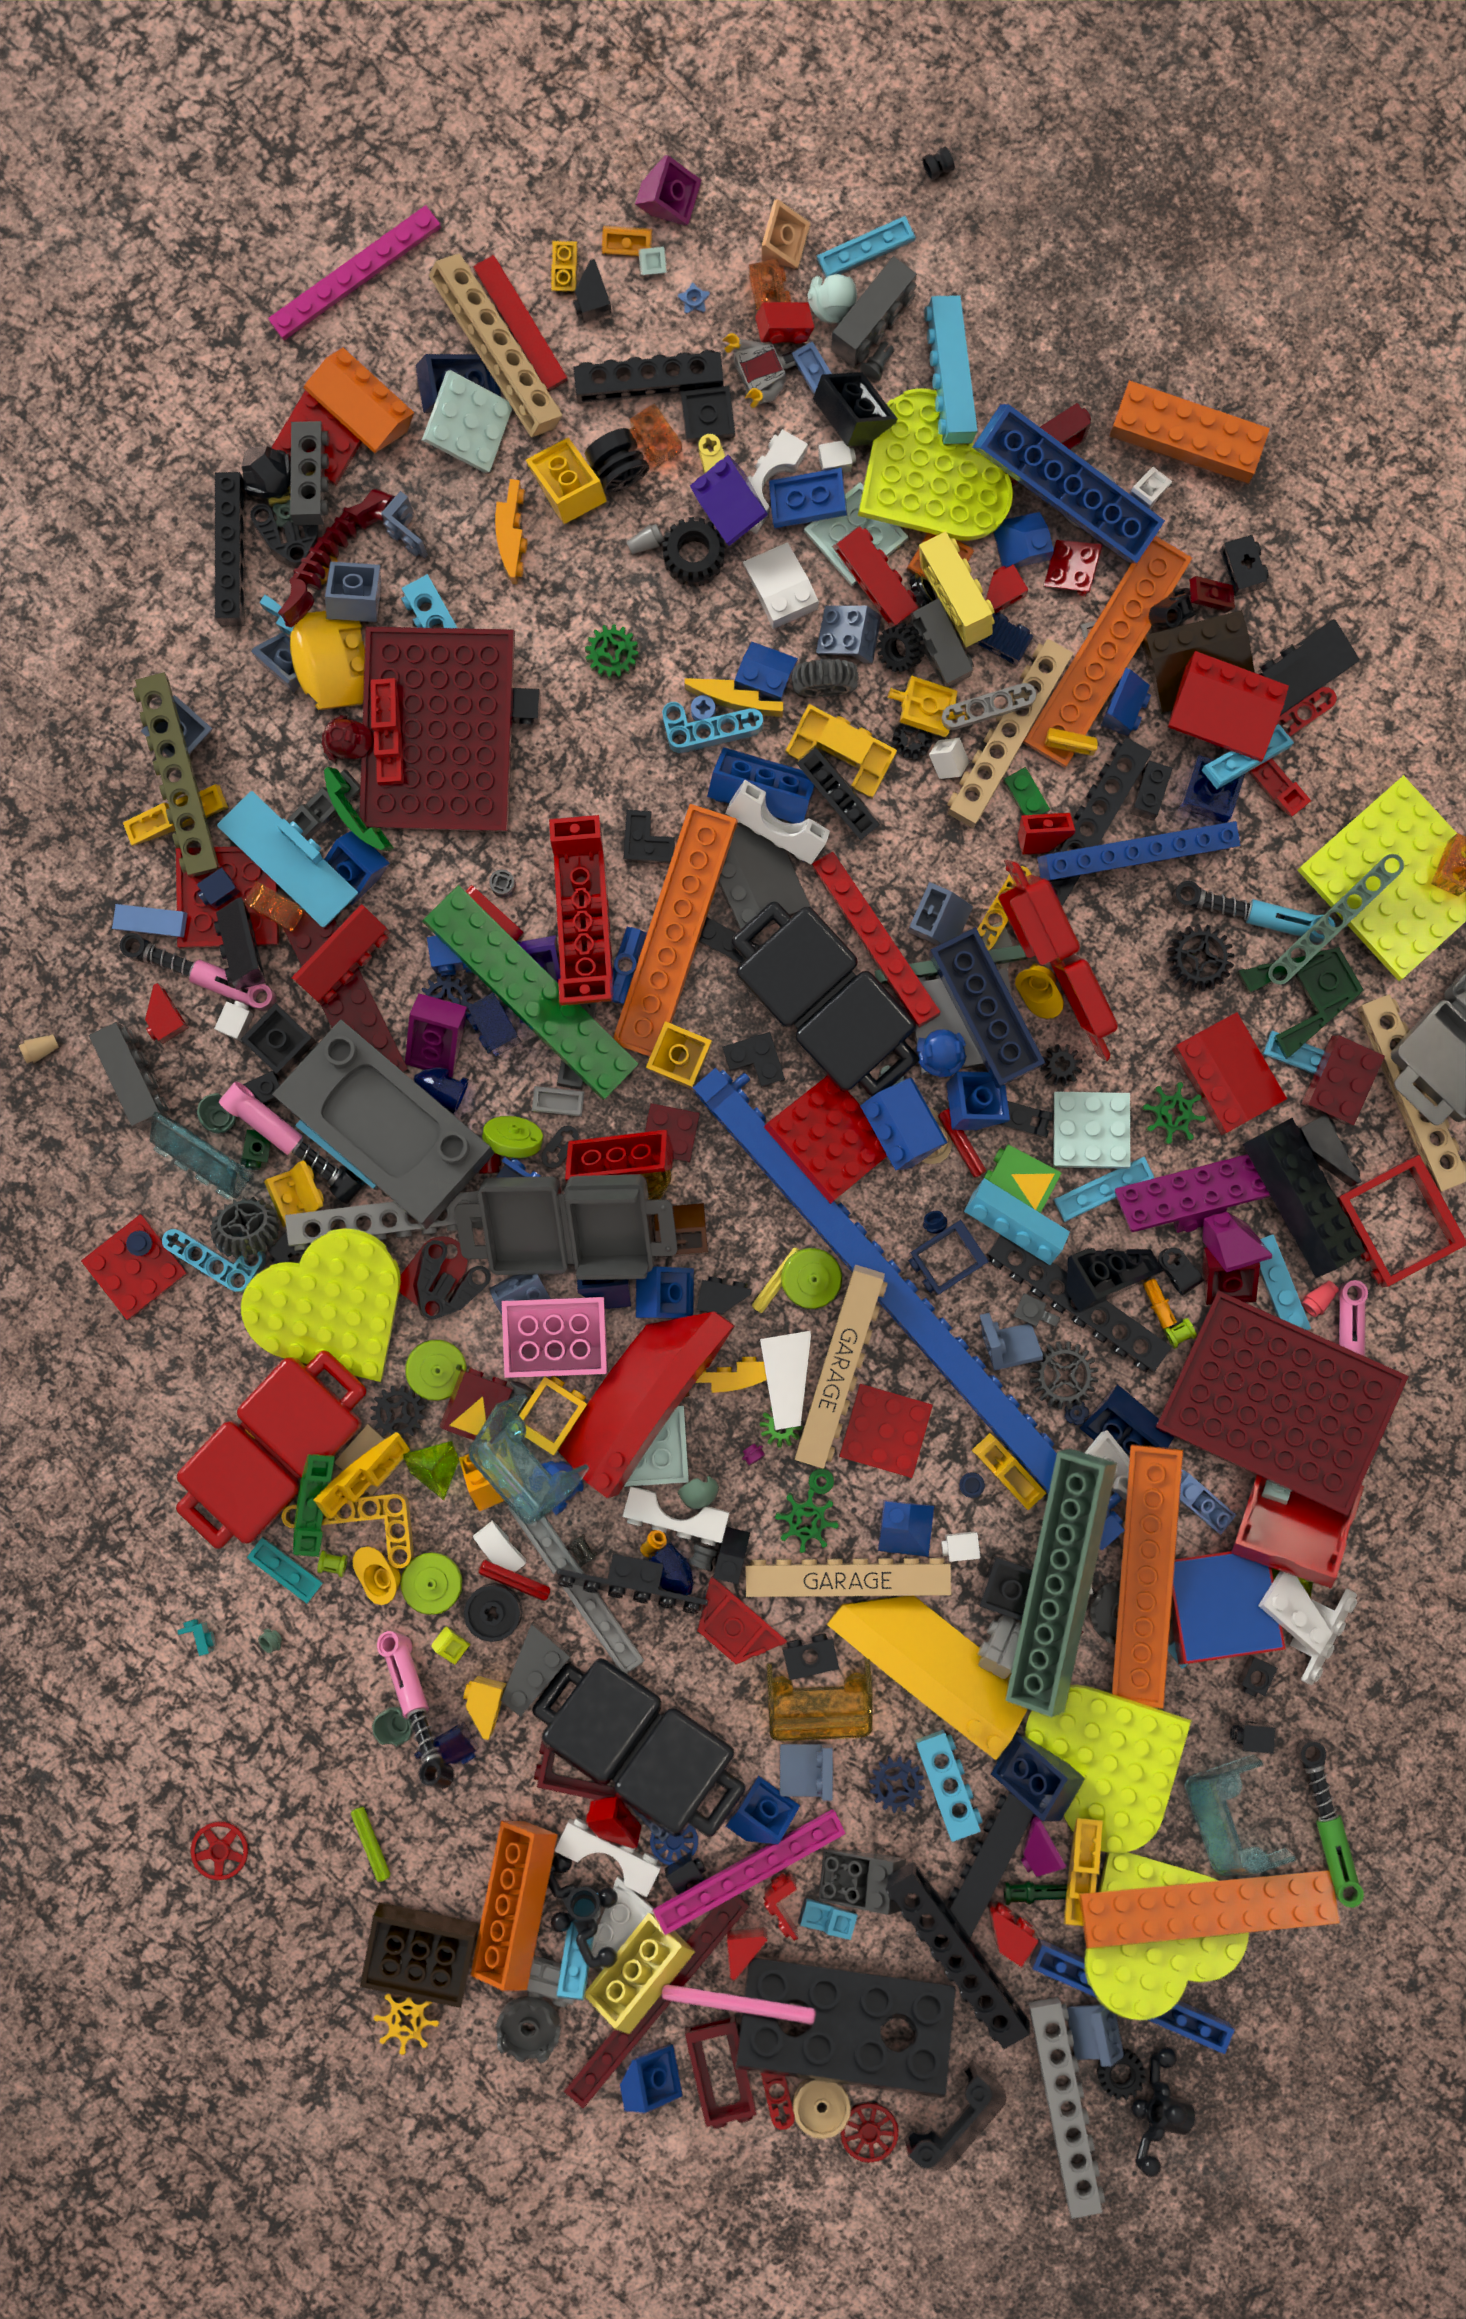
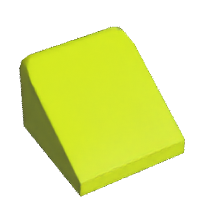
M445 1626L431 1647L438 1655L455 1665L470 1646V1643L451 1628Z

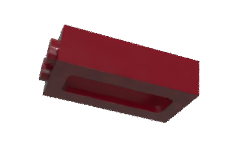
M1076 403L1040 426V428L1071 450L1085 441L1091 425V416L1085 408H1081ZM1009 475L1012 487L1019 483Z
M543 1741L541 1742L539 1754L543 1755L542 1765L537 1764L534 1774V1780H538L537 1788L593 1800L617 1797L614 1786H602L596 1782L555 1774L552 1770L555 1753L547 1749Z
M736 2016L685 2028V2037L706 2127L712 2126L713 2129L725 2127L728 2125L727 2122L735 2120L738 2123L747 2122L753 2119L752 2116L757 2115L749 2073L747 2070L735 2069L740 2034ZM726 2035L741 2098L738 2102L719 2106L715 2102L702 2041Z

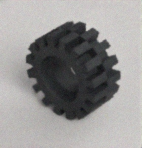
M900 624L884 630L882 632L883 635H880L878 638L881 642L877 643V648H881V650L877 653L878 656H883V659L880 661L882 664L887 662L886 668H892L893 672H903L913 668L922 661L920 658L924 657L925 653L921 650L925 649V644H920V641L924 639L922 636H917L919 631L917 629L912 630V625ZM897 639L901 640L905 646V657L901 656L897 650Z
M1127 2048L1123 2050L1124 2057L1112 2066H1101V2061H1098V2080L1103 2090L1110 2097L1114 2096L1117 2100H1120L1121 2097L1129 2100V2096H1137L1136 2092L1138 2090L1142 2091V2083L1146 2081L1144 2076L1146 2072L1141 2060ZM1125 2064L1131 2069V2076L1128 2081L1117 2083L1112 2079L1111 2073L1116 2065Z

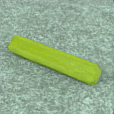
M356 1808L351 1812L352 1819L376 1880L382 1882L390 1877L389 1869L365 1808Z

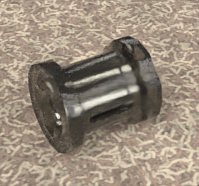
M584 1534L565 1547L574 1554L579 1561L578 1566L580 1568L598 1555L596 1551L593 1552L585 1541L586 1536Z

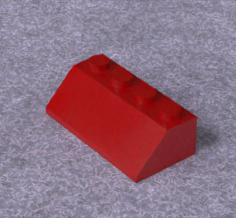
M361 904L293 975L292 979L319 1004L323 1005L325 1002L328 1004L337 995L336 990L342 984L346 985L352 980L355 975L353 972L359 966L363 967L372 958L370 954L377 947L380 949L387 943L390 931Z
M667 1130L568 1141L565 1181L567 1183L568 1179L572 1176L637 1175L670 1170L673 1166V1147Z

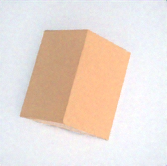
M778 199L774 200L761 246V260L798 269L810 222Z

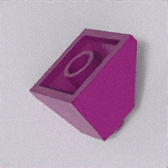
M665 155L641 182L635 205L652 217L686 226L689 224L702 180L669 155Z
M1226 1211L1204 1218L1202 1241L1226 1272L1272 1258L1271 1252L1251 1227L1236 1216Z
M1034 1814L1027 1826L1021 1847L1025 1857L1020 1860L1028 1873L1033 1871L1035 1876L1039 1877L1061 1870L1066 1865L1041 1820Z

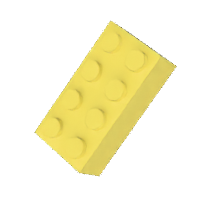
M944 532L919 544L920 567L935 594L940 599L965 647H968L993 634L992 625L995 622L992 614L995 612L989 599L984 600L981 594L983 590L977 579L973 580L971 577V568L965 558L961 559L958 554L960 549L954 538L950 539L947 532Z
M648 1913L617 1951L618 1957L615 1965L604 1968L585 1991V1997L614 2029L630 2034L660 1997L664 1985H669L695 1951L675 1930L664 1935L654 1914Z

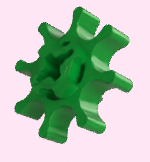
M1182 1082L1175 1085L1176 1091L1173 1096L1165 1095L1161 1086H1157L1154 1092L1159 1096V1104L1157 1106H1150L1148 1104L1142 1106L1143 1111H1151L1156 1117L1155 1123L1148 1126L1146 1131L1150 1133L1156 1127L1163 1128L1166 1131V1139L1164 1140L1166 1145L1172 1143V1134L1175 1131L1182 1132L1187 1141L1192 1140L1194 1136L1188 1130L1189 1122L1197 1121L1203 1123L1206 1120L1205 1116H1197L1192 1112L1193 1103L1201 1100V1095L1194 1096L1192 1100L1184 1099L1181 1095ZM1170 1101L1169 1105H1164L1165 1102ZM1175 1106V1112L1179 1116L1173 1120L1172 1114H1169L1168 1111L1172 1110ZM1182 1121L1183 1124L1181 1126H1178V1123Z
M809 1488V1497L804 1502H797L792 1493H788L786 1499L791 1502L793 1506L792 1511L788 1514L776 1512L775 1514L777 1520L784 1519L790 1525V1529L782 1533L780 1539L785 1541L791 1535L798 1536L802 1542L799 1549L801 1553L806 1551L805 1543L810 1538L818 1539L821 1546L825 1548L827 1540L822 1537L821 1531L825 1527L837 1529L839 1526L838 1521H829L824 1516L825 1510L833 1506V1500L829 1499L824 1505L815 1504L812 1500L814 1495L813 1488ZM794 1515L797 1516V1520L795 1522L793 1521ZM803 1515L807 1518L814 1515L811 1525L808 1523L801 1524ZM821 1519V1524L818 1526L817 1520Z

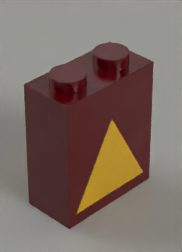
M470 1367L469 1371L461 1369L440 1427L446 1431L491 1446L512 1389L506 1386L507 1381L493 1376L492 1380L483 1377L484 1372Z

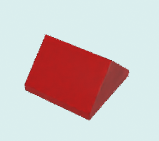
M764 1927L730 1930L727 1933L729 1969L732 1980H736L767 1942L768 1931Z

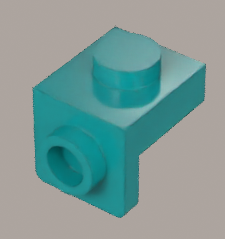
M198 1619L184 1622V1627L177 1630L178 1635L193 1631L199 1656L214 1651L213 1646H216L215 1636L212 1631L209 1632L207 1621L199 1623Z

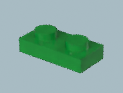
M1026 767L1004 778L1003 782L1023 815L1046 814L1050 811L1048 804Z

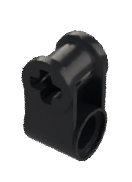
M1182 588L1175 590L1168 597L1153 605L1149 611L1150 623L1156 627L1175 628L1185 620L1196 615V608L1192 606L1189 596L1190 589Z
M1166 1248L1159 1253L1158 1262L1169 1277L1174 1288L1182 1296L1204 1281L1200 1272L1191 1264L1181 1249ZM1169 1255L1176 1256L1173 1260L1174 1263L1169 1264L1167 1262L1170 1259Z

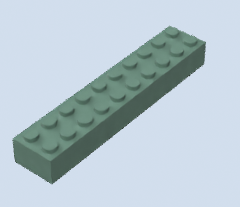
M1074 1449L1057 1452L1005 1700L1049 1717L1065 1712L1115 1477L1116 1462Z

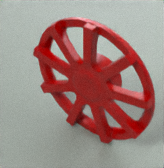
M875 2102L855 2105L850 2110V2117L857 2112L862 2124L859 2125L848 2120L846 2125L857 2129L858 2133L845 2137V2128L840 2132L845 2150L853 2158L861 2162L873 2163L885 2159L892 2153L898 2141V2125L894 2115L887 2108ZM872 2108L869 2121H866L861 2109ZM877 2109L887 2115L875 2123ZM891 2120L894 2131L880 2130L883 2124ZM880 2136L894 2137L890 2148L880 2139ZM860 2138L861 2141L853 2152L847 2142ZM878 2143L886 2152L881 2156L875 2157L873 2144ZM864 2144L869 2145L870 2158L858 2155Z

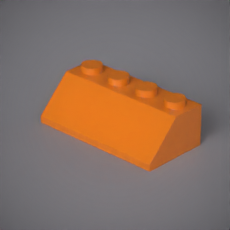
M341 348L326 357L304 385V389L374 453L406 434L415 413L345 348Z

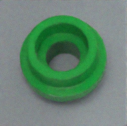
M816 1469L809 1476V1486L817 1494L828 1493L834 1485L833 1475L826 1469ZM822 1476L826 1479L824 1486L817 1485L816 1480L818 1477Z

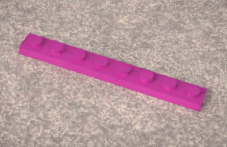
M426 205L271 315L268 318L270 324L282 340H286L441 229L440 223Z
M831 1809L783 1836L778 1845L769 1844L652 1909V1912L663 1934L667 1935L846 1833L836 1812Z

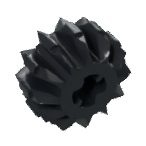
M1056 1044L1054 1047L1055 1052L1048 1048L1045 1052L1049 1057L1042 1056L1047 1065L1040 1067V1071L1049 1072L1044 1077L1046 1081L1054 1077L1053 1086L1058 1084L1059 1079H1061L1063 1087L1068 1085V1079L1074 1083L1077 1078L1073 1073H1082V1069L1075 1065H1079L1083 1061L1082 1059L1074 1060L1073 1057L1078 1054V1051L1074 1050L1071 1054L1068 1053L1070 1049L1068 1044L1065 1045L1063 1051L1061 1046ZM1058 1059H1061L1062 1063L1067 1064L1063 1069L1064 1071H1061L1060 1067L1056 1068L1055 1065L1059 1062Z

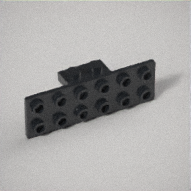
M1333 619L1295 646L1291 644L1281 650V655L1275 660L1271 658L1259 666L1260 670L1256 674L1289 685L1281 716L1359 662L1360 659L1337 621Z
M618 1554L612 1555L607 1579L558 1568L553 1577V1580L558 1581V1585L562 1587L573 1588V1585L583 1586V1591L598 1593V1590L607 1591L608 1596L614 1598H623V1595L631 1596L634 1602L648 1604V1601L658 1602L659 1607L673 1609V1606L683 1607V1612L698 1614V1611L704 1610L708 1606L709 1601L659 1590L663 1564Z

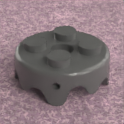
M1120 1580L1111 1581L1100 1587L1093 1595L1089 1608L1090 1621L1094 1630L1104 1640L1115 1645L1118 1619L1115 1617L1114 1611L1119 1606Z
M525 1996L511 2000L501 2010L495 2026L497 2031V2048L501 2054L509 2053L518 2062H525L528 2059L536 2058L538 2063H544L558 2045L561 2034V2022L556 2010L549 2003L537 1997ZM531 2023L536 2029L528 2031L523 2027V2024Z

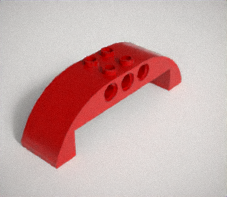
M599 815L549 819L550 842L554 855L561 979H558L560 1005L612 1001L613 966L600 817Z

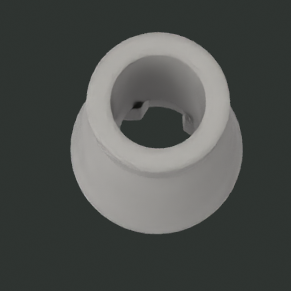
M649 524L626 542L631 553L635 554L658 548L665 540L658 525L654 524L651 526Z

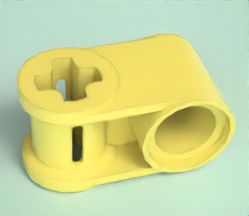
M706 434L699 441V456L704 474L725 457L719 438L713 434ZM710 445L711 448H714V451L709 452L706 446Z

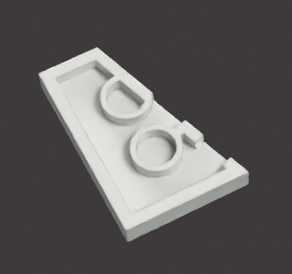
M1107 1430L1099 1434L1085 1453L1117 1463L1112 1491L1118 1493L1120 1497L1127 1501L1130 1458Z
M1280 1571L1258 1606L1314 1655L1320 1654L1332 1636V1632L1297 1576Z
M617 1876L613 1887L618 1895L617 1903L611 1908H605L598 1924L597 1933L594 1935L591 1951L594 1958L597 1957L599 1950L603 1947H611L617 1952L648 1913L653 1914L652 1909L654 1907L637 1892L625 1887L624 1880L620 1876Z

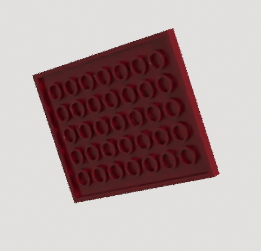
M366 627L363 724L371 731L372 745L365 756L361 757L359 816L367 828L508 832L515 631L513 629ZM396 678L402 734L404 784L379 785L377 783L376 757L374 756V731L371 728V680Z
M1218 1291L1157 1423L1156 1429L1347 1517L1409 1376Z

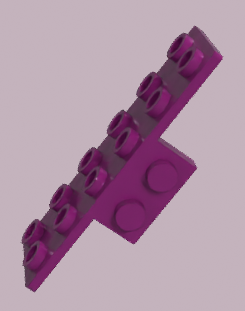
M1248 1154L1115 1189V1195L1131 1232L1174 1222L1173 1225L1177 1233L1183 1231L1192 1232L1199 1227H1203L1204 1218L1226 1212L1227 1208L1271 1197Z

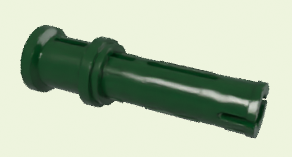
M1007 1881L1003 1884L1005 1905L1015 1902H1026L1027 1905H1031L1037 1900H1066L1067 1884L1034 1885L1030 1881H1026L1025 1884H1009Z

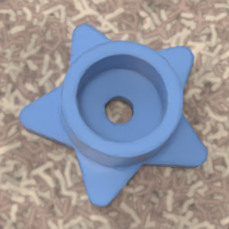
M691 283L684 293L678 294V298L685 303L684 311L686 314L693 310L705 312L704 301L710 293L709 291H702L694 283Z

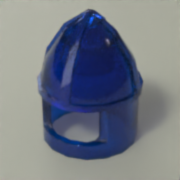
M439 1067L423 1070L414 1076V1082L444 1108L453 1114L457 1112L467 1090L469 1079L463 1077L459 1081L449 1077V1069Z
M669 1542L648 1561L663 1564L659 1587L668 1592L690 1595L694 1584L692 1570L687 1562V1558H684L677 1548Z

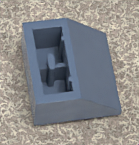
M929 882L910 924L908 933L939 946L961 935L973 906L952 891Z

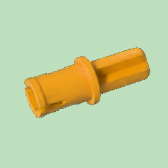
M1152 1278L1145 1281L1143 1286L1152 1303L1150 1308L1154 1309L1162 1329L1177 1323L1168 1304L1169 1299L1164 1298L1156 1279Z

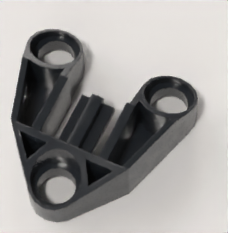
M309 494L305 499H311L315 494ZM258 504L251 509L250 517L274 558L292 567L298 568L301 565L302 558H306L309 554V549L313 548L317 544V539L323 536L324 525H302L305 538L302 539L299 526L294 525L292 521H287V524L283 525L287 543H283L281 532L271 508L266 504ZM263 511L269 513L266 521L259 522L256 520L258 513ZM304 553L301 559H292L295 554Z
M439 1240L430 1241L423 1247L413 1284L419 1312L428 1320H434L461 1310L491 1280V1274L486 1267L475 1266L469 1269L461 1282L457 1284L448 1302L445 1301V1298L456 1281L453 1276L443 1272L432 1292L428 1291L447 1256V1247ZM436 1244L441 1247L442 1255L440 1258L434 1259L430 1257L428 1250L431 1245ZM480 1270L485 1274L483 1284L478 1285L473 1282L472 1274L474 1271ZM429 1301H434L438 1305V1313L434 1316L428 1315L425 1311V1305Z

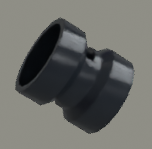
M947 147L938 149L934 155L928 154L922 157L925 172L930 180L939 178L943 172L949 173L955 170L952 155Z

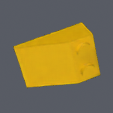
M569 437L526 459L528 467L563 524L607 502L601 481Z

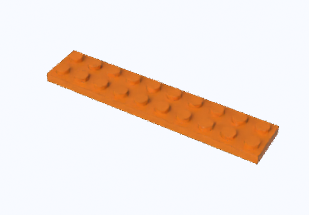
M1157 536L1153 538L1139 561L1131 563L1023 741V744L1066 768L1075 752L1046 746L1045 741L1048 729L1055 728L1086 735L1151 628L1152 624L1149 621L1151 607L1172 593L1191 562V556Z
M689 804L613 1039L623 1048L651 1056L665 1021L672 1024L738 823L736 818Z
M1131 1445L1112 1694L1150 1707L1164 1708L1184 1450Z
M1329 1870L1079 1895L1086 1949L1340 1923L1335 1890Z

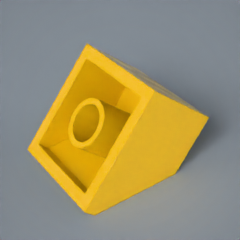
M665 1021L646 1068L672 1082L693 1090L712 1046V1040Z
M477 1676L469 1684L467 1683L463 1699L467 1700L465 1707L483 1739L489 1740L494 1733L502 1704L501 1699L507 1683Z

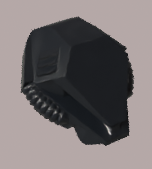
M269 446L250 447L244 452L241 466L243 471L242 486L248 495L265 499L282 498L290 491L291 457L288 453L282 450H274Z

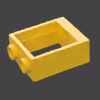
M544 1376L511 1428L554 1456L588 1403L584 1401L585 1395L575 1389L572 1392L568 1391L563 1387L565 1382L556 1376H551V1378ZM547 1386L578 1405L555 1442L524 1422Z

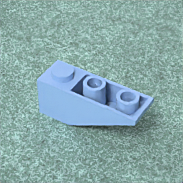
M1182 1469L1180 1503L1221 1535L1236 1517V1514L1193 1476Z

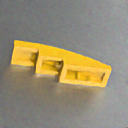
M685 678L684 680L685 690L697 696H709L715 704L736 711L754 708L759 710L762 716L783 718V702L759 701V691L734 690V680Z
M214 784L199 792L206 818L228 808L220 785ZM185 795L177 799L176 805L179 807L185 806L188 802V796ZM164 802L123 822L132 846L176 831L174 823L170 824L167 818L166 809H170L168 803ZM186 819L182 824V828L194 824V820Z
M396 1432L372 1447L324 1488L314 1499V1502L324 1516L332 1519L348 1500L355 1503L370 1485L378 1487L410 1451L401 1435Z
M1076 1818L1068 1873L1064 1924L1083 1926L1079 1895L1096 1893L1103 1821Z

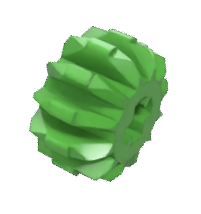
M766 1412L763 1413V1416L769 1420V1423L760 1422L759 1425L769 1428V1430L761 1433L762 1437L770 1433L772 1434L768 1439V1444L771 1445L774 1439L778 1438L777 1447L781 1448L782 1439L786 1440L788 1446L792 1445L788 1438L790 1435L797 1440L799 1439V1435L794 1433L793 1429L802 1430V1425L785 1428L786 1432L780 1433V1430L776 1432L774 1430L773 1416L771 1417Z

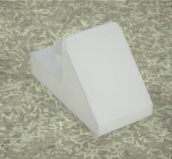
M1152 467L1133 486L1130 495L1151 510L1157 499L1168 489L1172 481Z

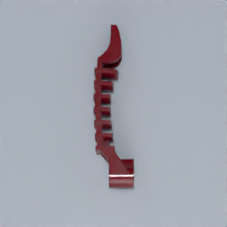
M378 489L371 490L362 503L349 508L344 507L340 517H336L333 525L327 527L326 533L317 539V544L309 549V554L306 558H302L298 569H294V575L289 580L291 584L290 596L278 612L284 619L287 627L292 628L312 608L314 598L307 591V587L321 590L322 583L320 578L324 579L326 577L322 566L330 567L331 559L329 556L339 557L338 545L347 548L348 540L346 536L356 538L355 526L365 530L367 526L379 520L384 522L381 513L394 499V495Z

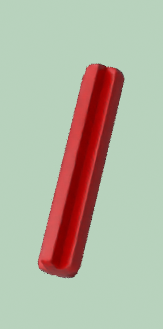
M946 1109L939 1113V1120L972 1176L976 1178L984 1174L986 1168L964 1131L952 1130L950 1110Z
M484 1560L479 1567L480 1575L539 1600L546 1601L550 1595V1587Z

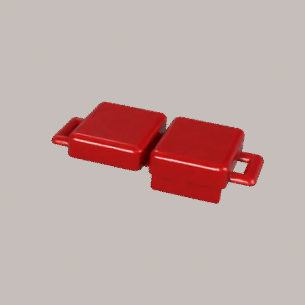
M1004 860L1006 871L1009 872L1014 883L1012 884L1013 888L1000 894L998 899L1026 957L1036 956L1041 965L1050 962L1081 1029L1086 1032L1096 1054L1107 1062L1111 1055L1103 1038L1114 1033L1118 1028V1023L1090 964L1085 959L1074 955L1079 951L1080 944L1051 883L1047 879L1034 875L1025 876L1019 863Z
M326 1350L320 1351L307 1366L295 1357L283 1359L238 1407L237 1416L242 1423L239 1424L236 1421L223 1423L178 1471L177 1480L188 1493L177 1503L176 1511L216 1549L223 1548L233 1536L244 1544L255 1541L299 1494L300 1482L298 1479L302 1478L308 1454L335 1456L361 1428V1419L352 1409L366 1395V1387ZM324 1369L348 1391L341 1400L317 1378ZM199 1502L223 1524L219 1530L194 1508Z

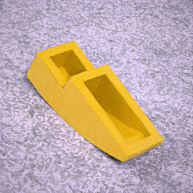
M989 1433L972 1449V1452L1027 1510L1031 1509L1046 1494L992 1434Z

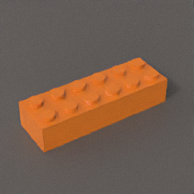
M1129 380L1109 436L1249 484L1256 471L1270 428Z
M501 1821L470 1976L502 1991L527 1990L558 1834L525 1821Z

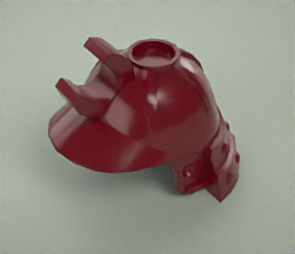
M340 715L332 719L322 733L324 753L335 764L337 758L358 759L365 756L372 745L370 729L360 722L347 719L348 715Z

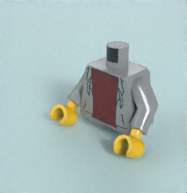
M729 333L723 339V342L729 343L724 349L727 353L733 350L736 351L734 352V363L747 392L745 399H750V406L752 408H755L758 404L773 402L786 383L784 370L796 365L791 351L778 356L773 344L739 339L736 334Z

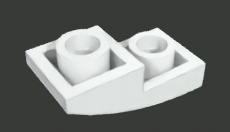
M493 1520L473 1535L477 1544L492 1563L516 1572L526 1564V1558L509 1542L507 1534Z

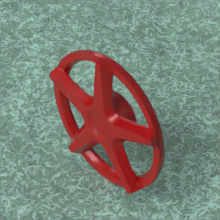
M219 1821L207 1824L193 1838L190 1849L191 1860L196 1870L204 1877L212 1880L229 1879L241 1871L247 1861V1840L242 1831L233 1824ZM226 1827L231 1830L223 1839L219 1840L210 1828ZM203 1833L210 1847L195 1854L197 1840ZM236 1835L239 1836L242 1842L243 1855L230 1849V1845ZM207 1859L214 1861V1875L205 1872L198 1865L197 1861ZM226 1859L240 1862L233 1872L222 1876Z

